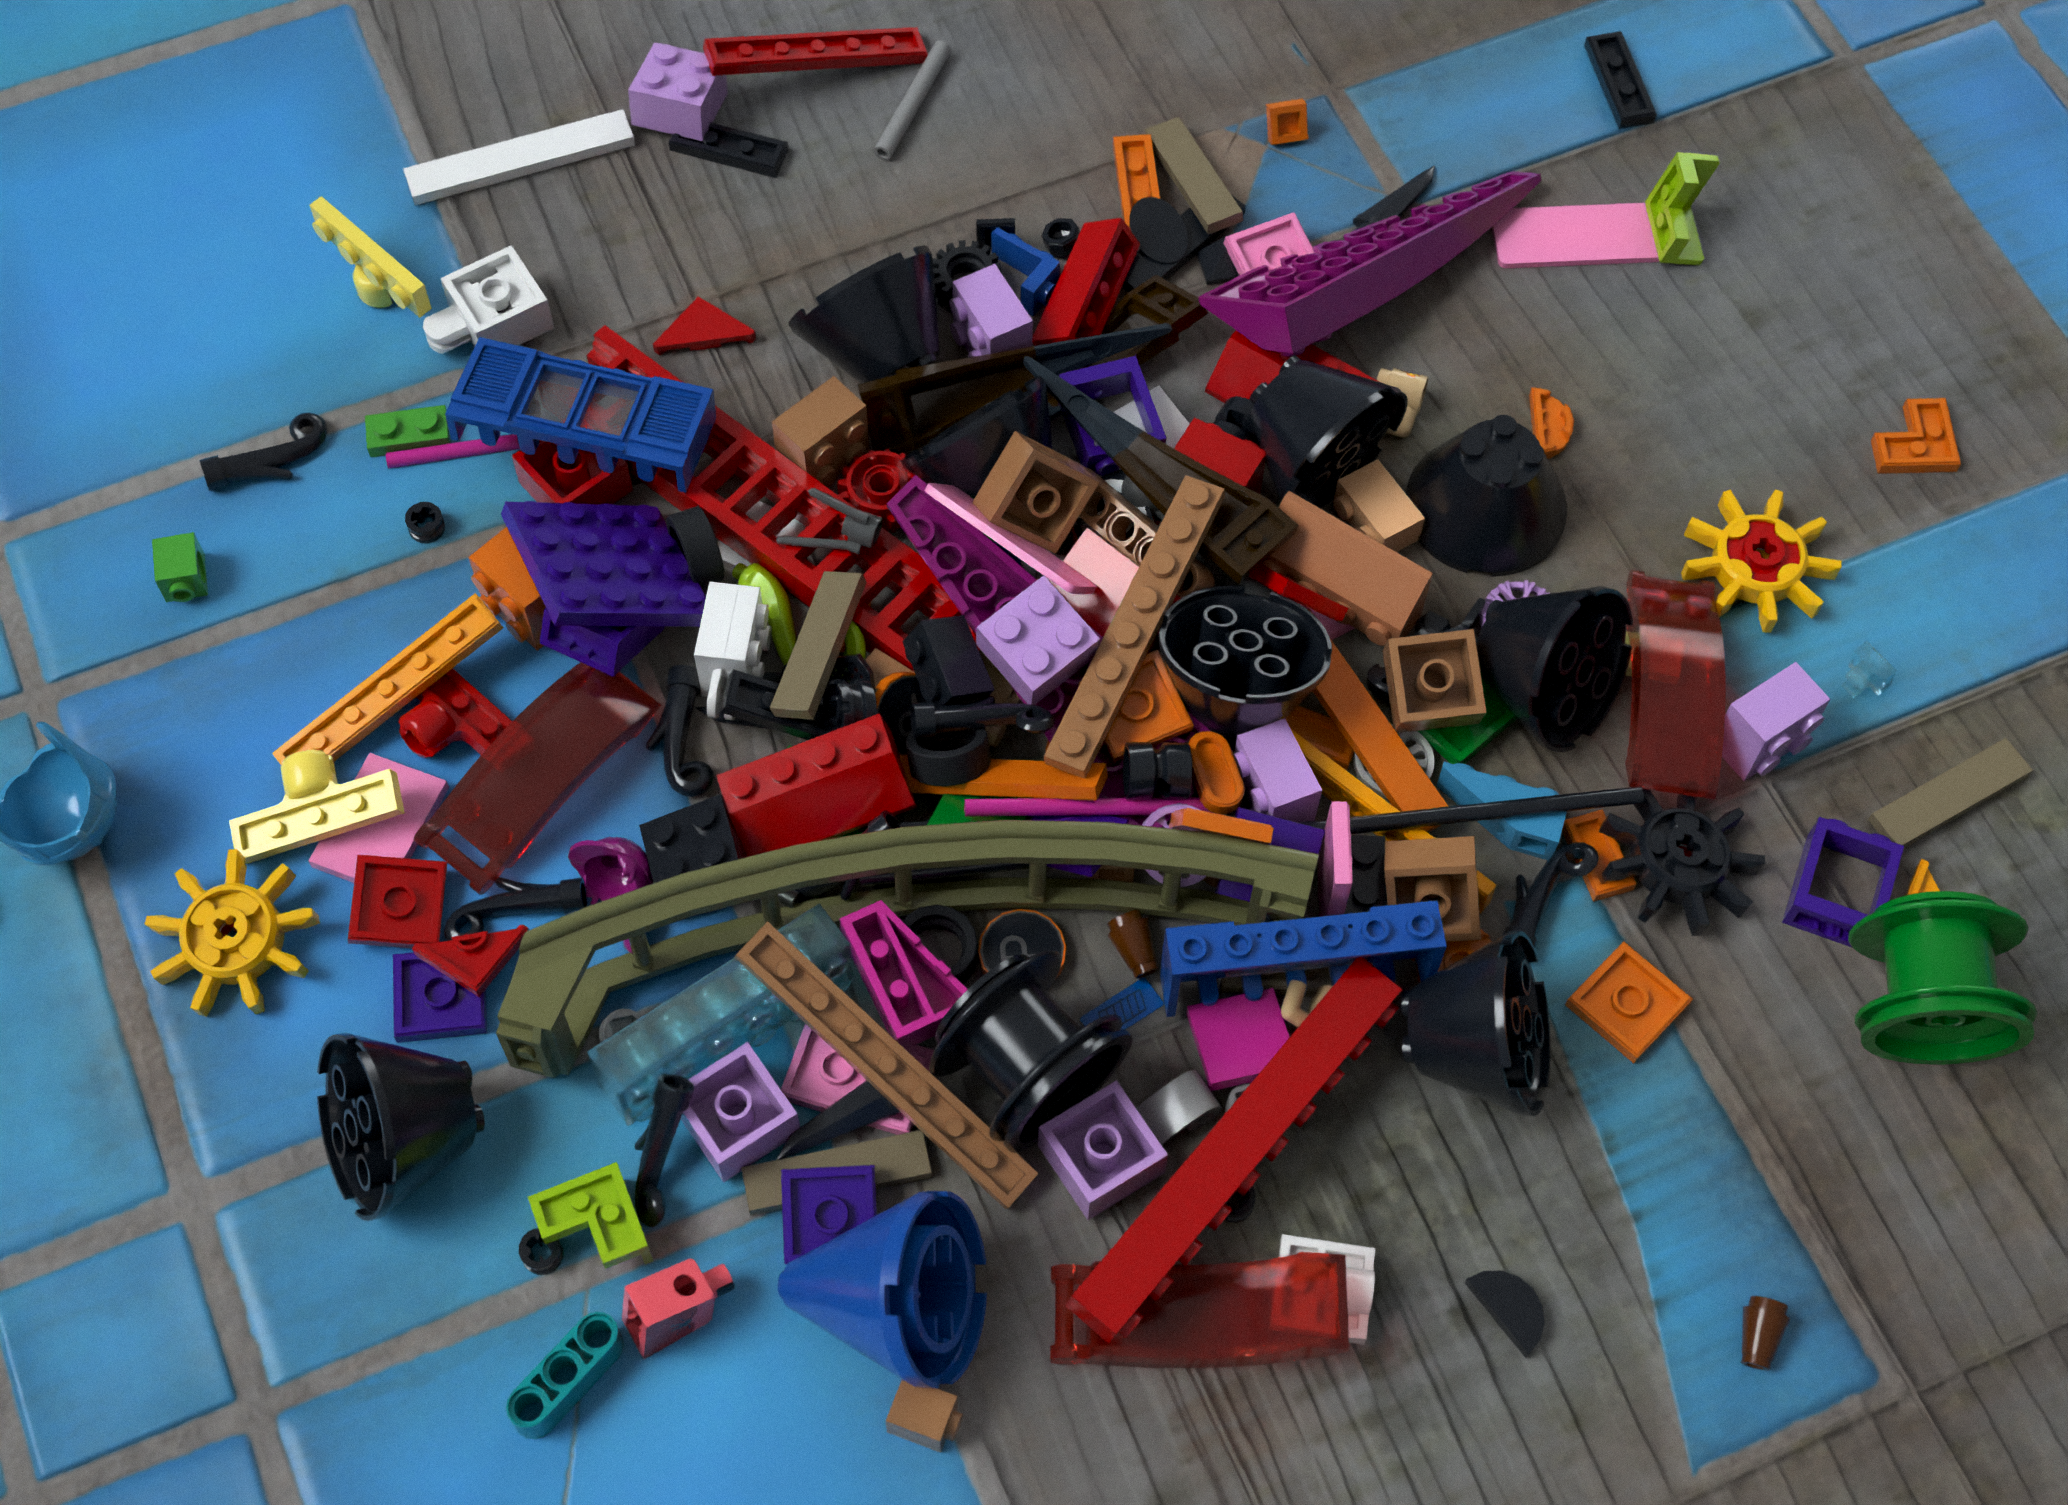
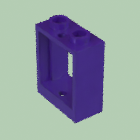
M1136 356L1059 374L1060 378L1093 400L1131 391L1146 433L1166 443L1167 437ZM1059 403L1080 464L1088 467L1100 476H1105L1119 470L1120 467L1099 445L1095 446L1091 436Z
M545 608L540 644L614 677L664 630V626H628L622 632L608 626H555Z
M1818 817L1807 835L1782 923L1851 947L1848 941L1849 931L1868 914L1808 894L1822 846L1882 867L1869 915L1874 913L1879 906L1890 900L1904 846L1892 842L1884 835L1868 834L1851 828L1843 821Z

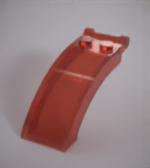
M1631 570L1626 588L1633 617V625H1626L1629 642L1632 646L1631 722L1628 752L1625 761L1629 787L1641 786L1642 789L1715 799L1719 784L1724 738L1726 674L1723 635L1714 600V582L1700 580L1698 584L1649 577L1645 576L1644 571Z
M580 662L547 688L508 725L467 771L431 819L420 827L413 840L423 849L430 848L470 881L469 887L479 895H483L495 883V879L502 874L505 868H511L518 861L548 821L583 782L632 738H636L662 705L620 671L612 677ZM448 825L490 859L485 867L481 868L441 835Z
M1298 1252L1291 1256L1249 1262L1186 1265V1267L1184 1265H1174L1167 1273L1174 1280L1157 1302L1148 1296L1138 1308V1311L1144 1315L1143 1319L1126 1339L1118 1333L1109 1344L1087 1324L1086 1345L1073 1344L1074 1313L1065 1306L1074 1293V1285L1082 1284L1100 1261L1093 1262L1091 1266L1057 1264L1051 1267V1283L1055 1285V1344L1050 1346V1362L1053 1364L1072 1365L1078 1363L1144 1368H1219L1300 1361L1341 1354L1349 1350L1346 1258L1342 1254Z

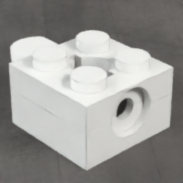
M512 245L440 278L449 307L426 317L423 322L429 347L440 354H444L469 341L475 347L479 337L520 345L554 329L548 300ZM506 309L504 312L497 313V311Z
M709 581L694 651L702 696L707 697V716L709 718L719 717L728 677L733 669L763 678L765 665L764 662H760L762 650L769 651L772 627L767 626L769 606L762 604L760 587ZM724 714L725 720H735L736 718Z

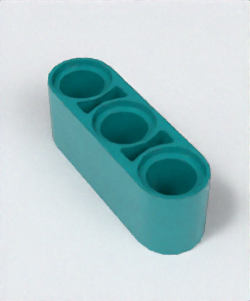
M593 1312L581 1318L512 1391L507 1399L506 1412L520 1435L528 1439H538L551 1432L618 1360L623 1352L624 1342L617 1323L612 1316L605 1312ZM604 1330L611 1333L610 1340L603 1347L591 1348L588 1346V1341L595 1332ZM572 1366L577 1368V1375L570 1383L561 1385L554 1382L555 1375L563 1367ZM533 1402L543 1404L542 1412L538 1418L529 1422L520 1420L521 1411L525 1406Z

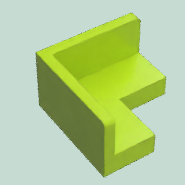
M1677 152L1647 197L1645 205L1660 263L1701 265L1704 255L1691 205L1720 164L1717 155Z
M617 1162L528 1196L545 1245L590 1227L605 1269L640 1255L645 1265L654 1261Z

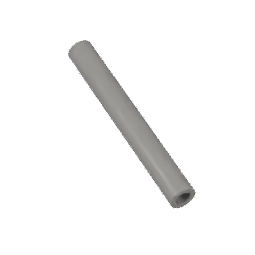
M941 40L935 42L876 144L874 153L880 159L889 160L949 57L951 47L946 42Z

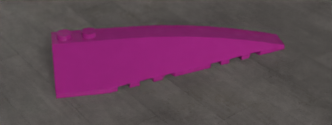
M1510 171L1471 186L1472 191L1452 193L1442 197L1443 204L1430 207L1423 204L1411 209L1412 217L1400 221V216L1394 215L1344 234V240L1323 242L1313 246L1314 253L1301 256L1291 254L1280 259L1281 267L1270 271L1266 265L1254 268L1199 296V304L1263 350L1281 352L1282 356L1287 357L1299 355L1305 351L1306 346L1331 338L1332 332L1394 299L1448 263L1494 226L1541 182V174Z
M915 475L887 503V507L959 612L964 615L966 622L976 635L978 625L1037 580L980 530L924 491L927 484ZM1089 626V627L1095 632V634L1100 638V642H1099V645H1100V643H1101L1103 637H1102L1099 633H1097L1091 626ZM1091 661L1035 704L1050 711L1055 719L1054 726L1044 733L1049 742H1051L1078 689V684L1082 681ZM1013 688V690L1016 692L1022 703L1027 704L1026 701ZM1188 712L1194 724L1193 730L1165 742L1189 743L1195 734L1210 730ZM1103 742L1093 762L1106 763L1108 778L1098 798H1125L1122 772L1123 759L1113 762ZM1163 742L1153 747L1155 749H1159ZM1192 779L1190 797H1199ZM1155 793L1153 797H1161V795ZM1150 815L1113 816L1128 819V824L1142 826L1143 822ZM1164 815L1165 820L1169 825L1171 815ZM1157 821L1151 826V827L1164 828V827H1163L1160 823H1158Z

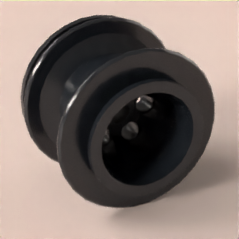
M1055 950L1043 951L1031 957L1025 954H1018L992 968L954 1003L943 1017L935 1033V1039L938 1044L931 1056L929 1070L935 1076H946L970 1064L1005 1101L991 1123L989 1135L993 1141H1004L1005 1147L1011 1153L1023 1151L1038 1143V1132L1041 1125L1098 1092L1120 1066L1133 1042L1132 1035L1126 1030H1121L1122 1019L1120 1016L1115 1014L1106 1015L1082 1028L1048 992L1060 971L1062 963L1060 953Z

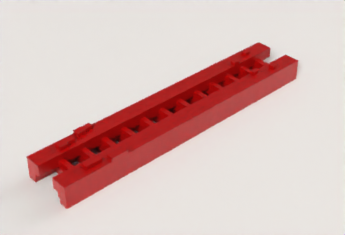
M606 325L594 334L593 350L586 355L588 364L610 369H621L627 373L650 378L657 376L682 382ZM540 381L538 390L542 407L561 422L567 419L579 390ZM594 393L584 416L585 420L596 431L620 436L634 402L620 399L606 411L598 404L607 396ZM715 406L716 420L702 454L704 452L708 454L714 461L697 477H692L686 493L678 491L675 471L657 467L653 481L647 482L638 477L636 462L624 459L629 473L680 511L699 506L708 518L717 539L749 563H758L780 581L785 590L808 607L812 603L824 571L847 572L854 564L865 570L866 572L863 576L867 583L852 621L862 631L866 642V650L870 653L877 648L914 672L912 664L906 657L905 647L902 642L908 635L899 627L917 610L929 619L962 615L921 555L884 528H881L873 549L862 546L859 555L847 550L834 549L817 566L806 560L817 548L778 544L776 542L777 537L775 536L793 519H796L806 527L796 537L848 540V536L841 534L846 514L810 496L808 493L809 489L816 488L850 506L852 505L717 406ZM735 474L745 483L729 498L724 499L715 491ZM764 496L775 505L758 522H755L745 513ZM885 587H888L897 596L878 613L868 604ZM969 626V629H970V631H971V634H972V636H973V638H974V641H975V643H976V635H975V633L973 632V630L971 629V627Z

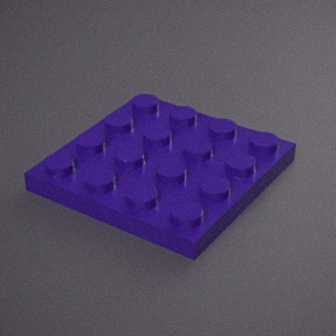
M505 501L501 516L555 626L700 627L706 596L699 583L692 581L688 563L676 541L668 534L667 524L657 506Z

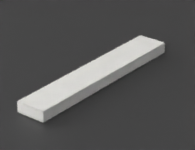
M621 109L403 168L414 204L419 205L635 146V141L624 110Z

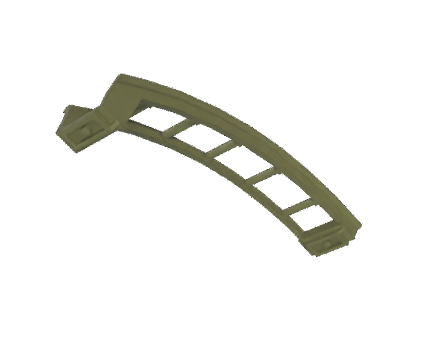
M995 820L908 826L797 844L682 873L584 907L525 932L520 944L519 957L511 982L497 1015L500 1023L496 1035L511 1067L552 1078L559 1074L569 1076L610 992L706 958L741 950L767 921L787 938L815 930L839 927L840 918L880 900L898 917L908 915L920 907L941 905L954 908L957 911L994 908L1092 909L1118 912L1140 910L1141 914L1193 919L1210 923L1234 921V925L1304 918L1319 854L1208 832L1113 822ZM999 863L1029 864V878L998 877L926 883L912 882L913 869ZM1047 864L1109 865L1163 871V884L1154 885L1107 879L1046 878ZM894 872L895 886L852 893L847 901L842 900L841 896L837 895L799 902L795 904L793 909L787 906L780 907L778 894L808 886ZM1182 873L1209 876L1253 885L1250 902L1212 891L1180 887ZM757 899L761 900L763 912L694 929L652 945L648 943L646 932L694 915ZM629 939L633 954L626 953L587 968L596 950Z

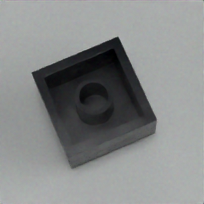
M721 794L639 825L653 883L682 873L747 857L728 815Z

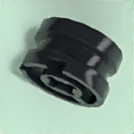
M867 679L851 680L850 684L845 680H831L828 682L823 695V719L827 733L877 714L874 689Z

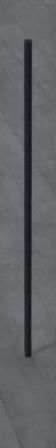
M1637 786L1350 817V833L1360 834L1642 804L1644 795L1642 787ZM1327 819L1298 823L1324 830ZM999 863L913 869L912 881L1029 869V864ZM894 872L860 878L861 887L895 883Z

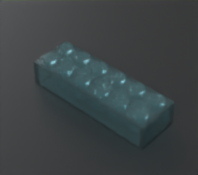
M820 903L778 929L790 943L843 992L850 986L851 981L854 980L850 943ZM734 957L593 1047L587 1053L600 1087L626 1125L629 1126L637 1120L638 1122H643L651 1118L655 1105L652 1097L660 1075L674 1074L690 1079L748 1042L750 1046L759 1047L767 1043L775 1035L778 1028L789 1021L798 1022L801 1019Z

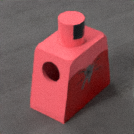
M687 1259L625 1286L622 1321L642 1358L645 1359L711 1321L715 1299L734 1290L732 1277L724 1264H720L702 1273L694 1259Z

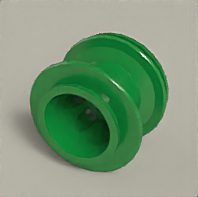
M1932 891L1906 895L1890 900L1879 906L1874 913L1858 921L1849 931L1848 941L1851 947L1861 955L1885 963L1888 991L1887 995L1870 1001L1855 1014L1854 1024L1861 1032L1860 1041L1863 1048L1871 1054L1897 1062L1941 1065L1989 1060L2013 1053L2027 1046L2033 1040L2035 1034L2033 1022L2037 1017V1009L2024 996L1998 988L1995 956L2013 949L2025 939L2029 929L2026 920L2017 912L1999 906L1985 896L1957 891Z

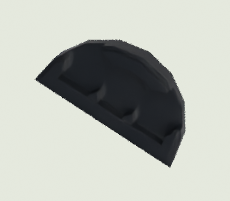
M1502 1270L1482 1271L1467 1278L1465 1281L1466 1286L1526 1358L1540 1341L1545 1324L1543 1306L1534 1289L1519 1276Z

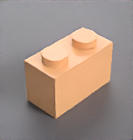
M1378 459L1339 479L1337 482L1333 504L1338 516L1342 520H1347L1353 528L1395 552L1418 541L1425 517Z

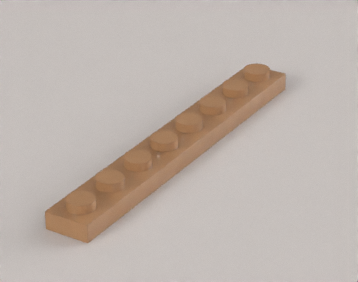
M1185 475L1044 754L1045 764L1078 777L1086 778L1162 625L1164 614L1171 607L1225 498L1224 488Z
M768 921L735 955V958L1004 1209L1009 1208L1039 1174L1017 1153L1009 1152L1004 1145V1141H993L989 1135L990 1128Z

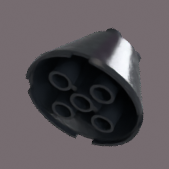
M917 246L913 248L916 255L904 259L901 252L896 253L862 269L816 297L819 304L808 314L802 308L790 319L788 325L792 332L861 384L896 375L895 370L935 364V361H937L936 356L940 353L933 255L929 247Z
M1296 355L1287 359L1281 366L1279 375L1270 384L1267 382L1260 384L1249 398V401L1254 405L1250 413V421L1261 449L1266 452L1265 460L1281 502L1286 493L1290 491L1320 509L1334 499L1338 480L1375 461L1383 451V448L1378 443L1387 430L1390 428L1394 432L1397 431L1408 405L1406 394L1397 387L1307 360H1301Z
M1042 375L1024 383L1027 391L1022 392L1020 388L1013 392L1010 390L930 439V443L922 447L924 454L921 455L918 449H915L901 460L902 465L906 470L917 475L927 484L952 485L975 499L1015 431L1053 450L1046 382Z
M1498 415L1494 419L1482 421L1431 450L1416 465L1407 484L1406 495L1425 517L1418 542L1438 561L1464 573H1467L1468 569L1480 572H1492V577L1525 571L1540 563L1553 551L1562 536L1566 524L1567 501L1559 478L1534 434L1526 427L1516 423L1515 419L1508 415Z
M1245 586L1211 587L1182 597L1172 604L1164 614L1158 635L1160 652L1186 710L1210 731L1223 736L1233 752L1235 751L1237 735L1283 718L1286 719L1322 682L1328 673L1331 662L1332 643L1322 623L1309 610L1297 602L1274 592L1270 593L1269 598L1245 593Z
M1597 586L1510 599L1503 602L1494 600L1489 605L1486 611V621L1479 637L1475 639L1481 678L1542 747L1554 752H1566L1576 748V744L1572 742L1582 734L1591 736L1610 711L1624 681L1632 651V646L1625 644L1626 625H1633L1632 612L1626 597L1615 589Z
M1508 932L1414 985L1412 990L1403 991L1401 995V1009L1404 1017L1408 1018V1035L1403 1037L1402 1052L1405 1062L1415 1063L1417 1070L1424 1076L1522 1116H1535L1541 1112L1544 1106L1543 1100H1537L1539 1088L1548 1087L1551 1062L1550 1022L1544 981L1535 982L1530 963L1538 962V956L1531 940L1524 932Z
M350 1033L334 1034L327 1038L323 1044L317 1073H326V1094L317 1096L320 1128L328 1162L344 1200L354 1198L361 1208L355 1210V1215L365 1221L379 1219L467 1151L474 1142L475 1133L484 1130V1114L478 1104L474 1105L470 1088L473 1082L472 1071L466 1061L456 1062L450 1058Z

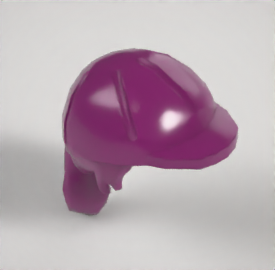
M606 837L596 841L585 840L575 843L569 850L568 858L584 880L586 897L592 898V905L596 904L598 899L604 901L653 884L646 852L632 840L621 837ZM629 939L623 940L624 948L633 954Z

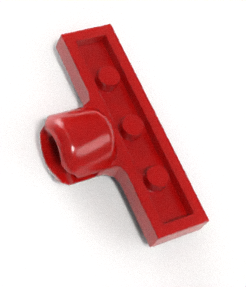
M453 668L419 694L417 698L421 703L399 717L398 721L400 724L399 733L412 752L421 758L433 757L451 743L462 740L468 743L503 774L534 751V740Z

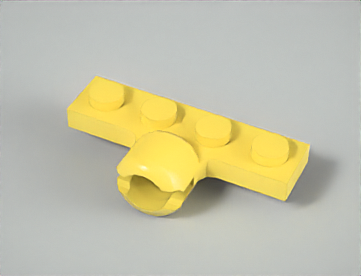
M320 196L309 205L314 218L312 227L316 234L324 242L328 243L331 241L334 243L343 258L351 265L355 264L352 274L353 282L362 302L374 308H385L393 304L392 298L400 308L405 309L408 307L419 318L432 309L425 285L327 200Z
M305 750L287 756L282 762L280 769L285 791L282 802L278 805L229 820L234 849H238L245 856L246 864L380 822L405 812L398 776L393 770L387 769L353 781L338 784L333 757L327 755L322 750Z

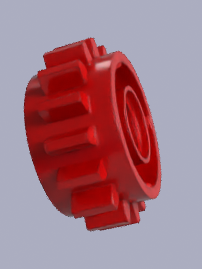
M885 449V451L870 450L861 457L855 456L851 467L844 466L842 469L843 479L838 480L837 483L838 495L856 509L882 517V528L894 533L901 526L888 509L887 503L915 475L906 470L901 463L906 454L901 453L899 455L890 452V449ZM887 490V492L879 493L876 491Z

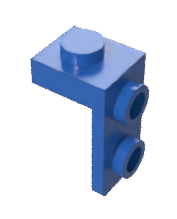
M996 228L991 233L992 254L995 252L998 260L1028 276L1021 285V304L1029 315L1034 316L1043 305L1047 306L1060 277V261L1056 260L1050 253L1040 251L1023 242L1017 235Z

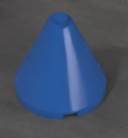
M922 1191L789 1262L779 1276L778 1293L788 1308L910 1385L919 1388L939 1389L940 1384H954L964 1374L973 1359L980 1340L987 1301V1293L976 1292L975 1265L986 1264L981 1233L972 1211L961 1197L949 1191Z

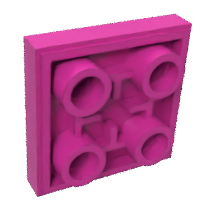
M1273 988L1263 990L1262 997L1258 1001H1250L1245 997V994L1218 999L1217 1003L1213 1006H1206L1203 1003L1187 1006L1186 1015L1211 1091L1251 1083L1289 1039Z

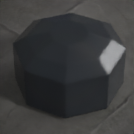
M1057 218L1045 225L1041 237L1045 248L1051 255L1067 256L1071 253L1080 230L1072 219Z

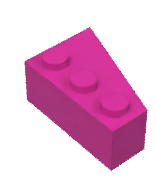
M882 900L840 918L841 937L888 1034L904 1049L934 1037L943 1017L968 989L951 973V969L942 960L939 961L921 943V939Z

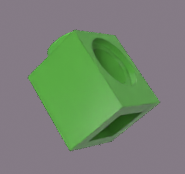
M191 532L152 539L155 582L166 603L173 601L187 602L196 597L208 596L205 554L195 533Z

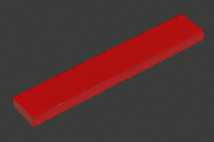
M918 27L705 38L703 45L712 76L924 63L928 56Z

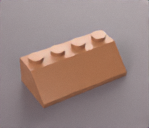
M1288 491L1279 509L1298 524L1296 533L1262 564L1349 608L1343 621L1339 620L1338 622L1344 625H1351L1363 632L1373 643L1384 646L1388 639L1406 637L1416 621L1421 617L1433 573Z

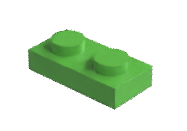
M439 405L365 415L366 442L370 457L385 456L387 452L451 443L445 416L446 406Z

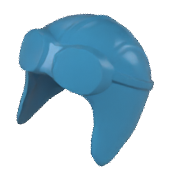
M37 722L36 727L51 743L38 750L33 756L32 762L19 775L13 776L8 780L0 791V842L17 852L27 862L45 866L77 859L87 854L94 847L99 846L114 823L118 800L115 776L111 767L105 761L90 754L46 722Z

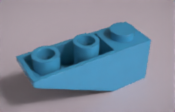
M1444 762L1436 785L1457 805L1559 795L1553 789L1545 787L1534 788L1520 784L1511 777L1482 773L1463 763L1451 764ZM1567 812L1477 822L1508 849L1548 860L1555 853Z

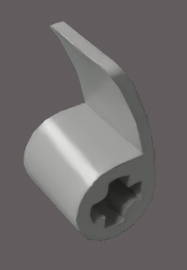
M1190 1070L1162 1087L1136 1109L1163 1146L1184 1128L1192 1131L1204 1126L1220 1113L1222 1107L1198 1071Z

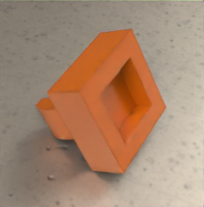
M1303 99L1266 104L1268 141L1271 145L1308 140L1307 103Z

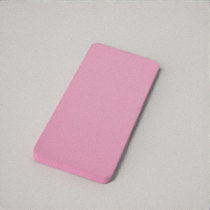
M1645 203L1512 208L1492 226L1497 262L1502 268L1660 262Z
M928 483L924 491L1065 591L1071 594L1094 593L1097 586L1092 581L1052 553L989 522L972 503L974 499L962 490L945 484Z

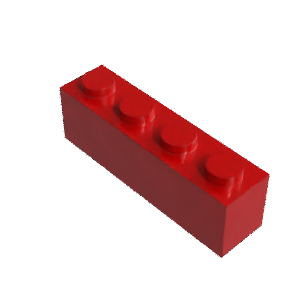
M1122 218L1083 224L1033 334L1032 344L1034 346L1101 335L1140 246L1139 241Z

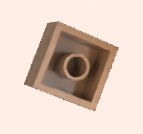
M835 376L831 377L772 421L775 449L826 487H829L836 480L837 476L843 472L844 466L850 467L854 463L853 458L855 456L861 457L870 451L866 405Z
M1015 431L972 503L989 522L1056 554L1100 482L1080 463Z
M1474 629L1387 640L1382 653L1393 728L1397 733L1480 723L1487 712Z

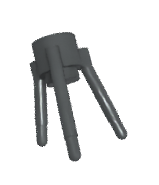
M811 488L808 491L810 496L846 514L841 534L848 536V540L778 536L776 539L778 544L840 549L859 555L862 546L873 549L882 528L883 518L860 509L857 510L827 493Z

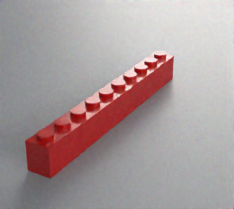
M1357 957L1083 1281L1065 1306L1108 1344L1118 1333L1126 1339L1144 1317L1138 1311V1308L1148 1296L1157 1302L1174 1281L1167 1273L1177 1261L1186 1267L1204 1245L1197 1239L1207 1225L1213 1231L1220 1226L1233 1210L1226 1202L1235 1191L1239 1192L1242 1196L1249 1191L1261 1176L1255 1170V1167L1264 1157L1271 1162L1277 1157L1290 1141L1283 1135L1292 1123L1301 1128L1317 1108L1311 1102L1313 1097L1320 1089L1327 1095L1345 1074L1338 1067L1347 1056L1356 1061L1372 1042L1366 1036L1372 1026L1376 1024L1382 1029L1397 1012L1399 1007L1393 1001L1402 989L1365 958Z

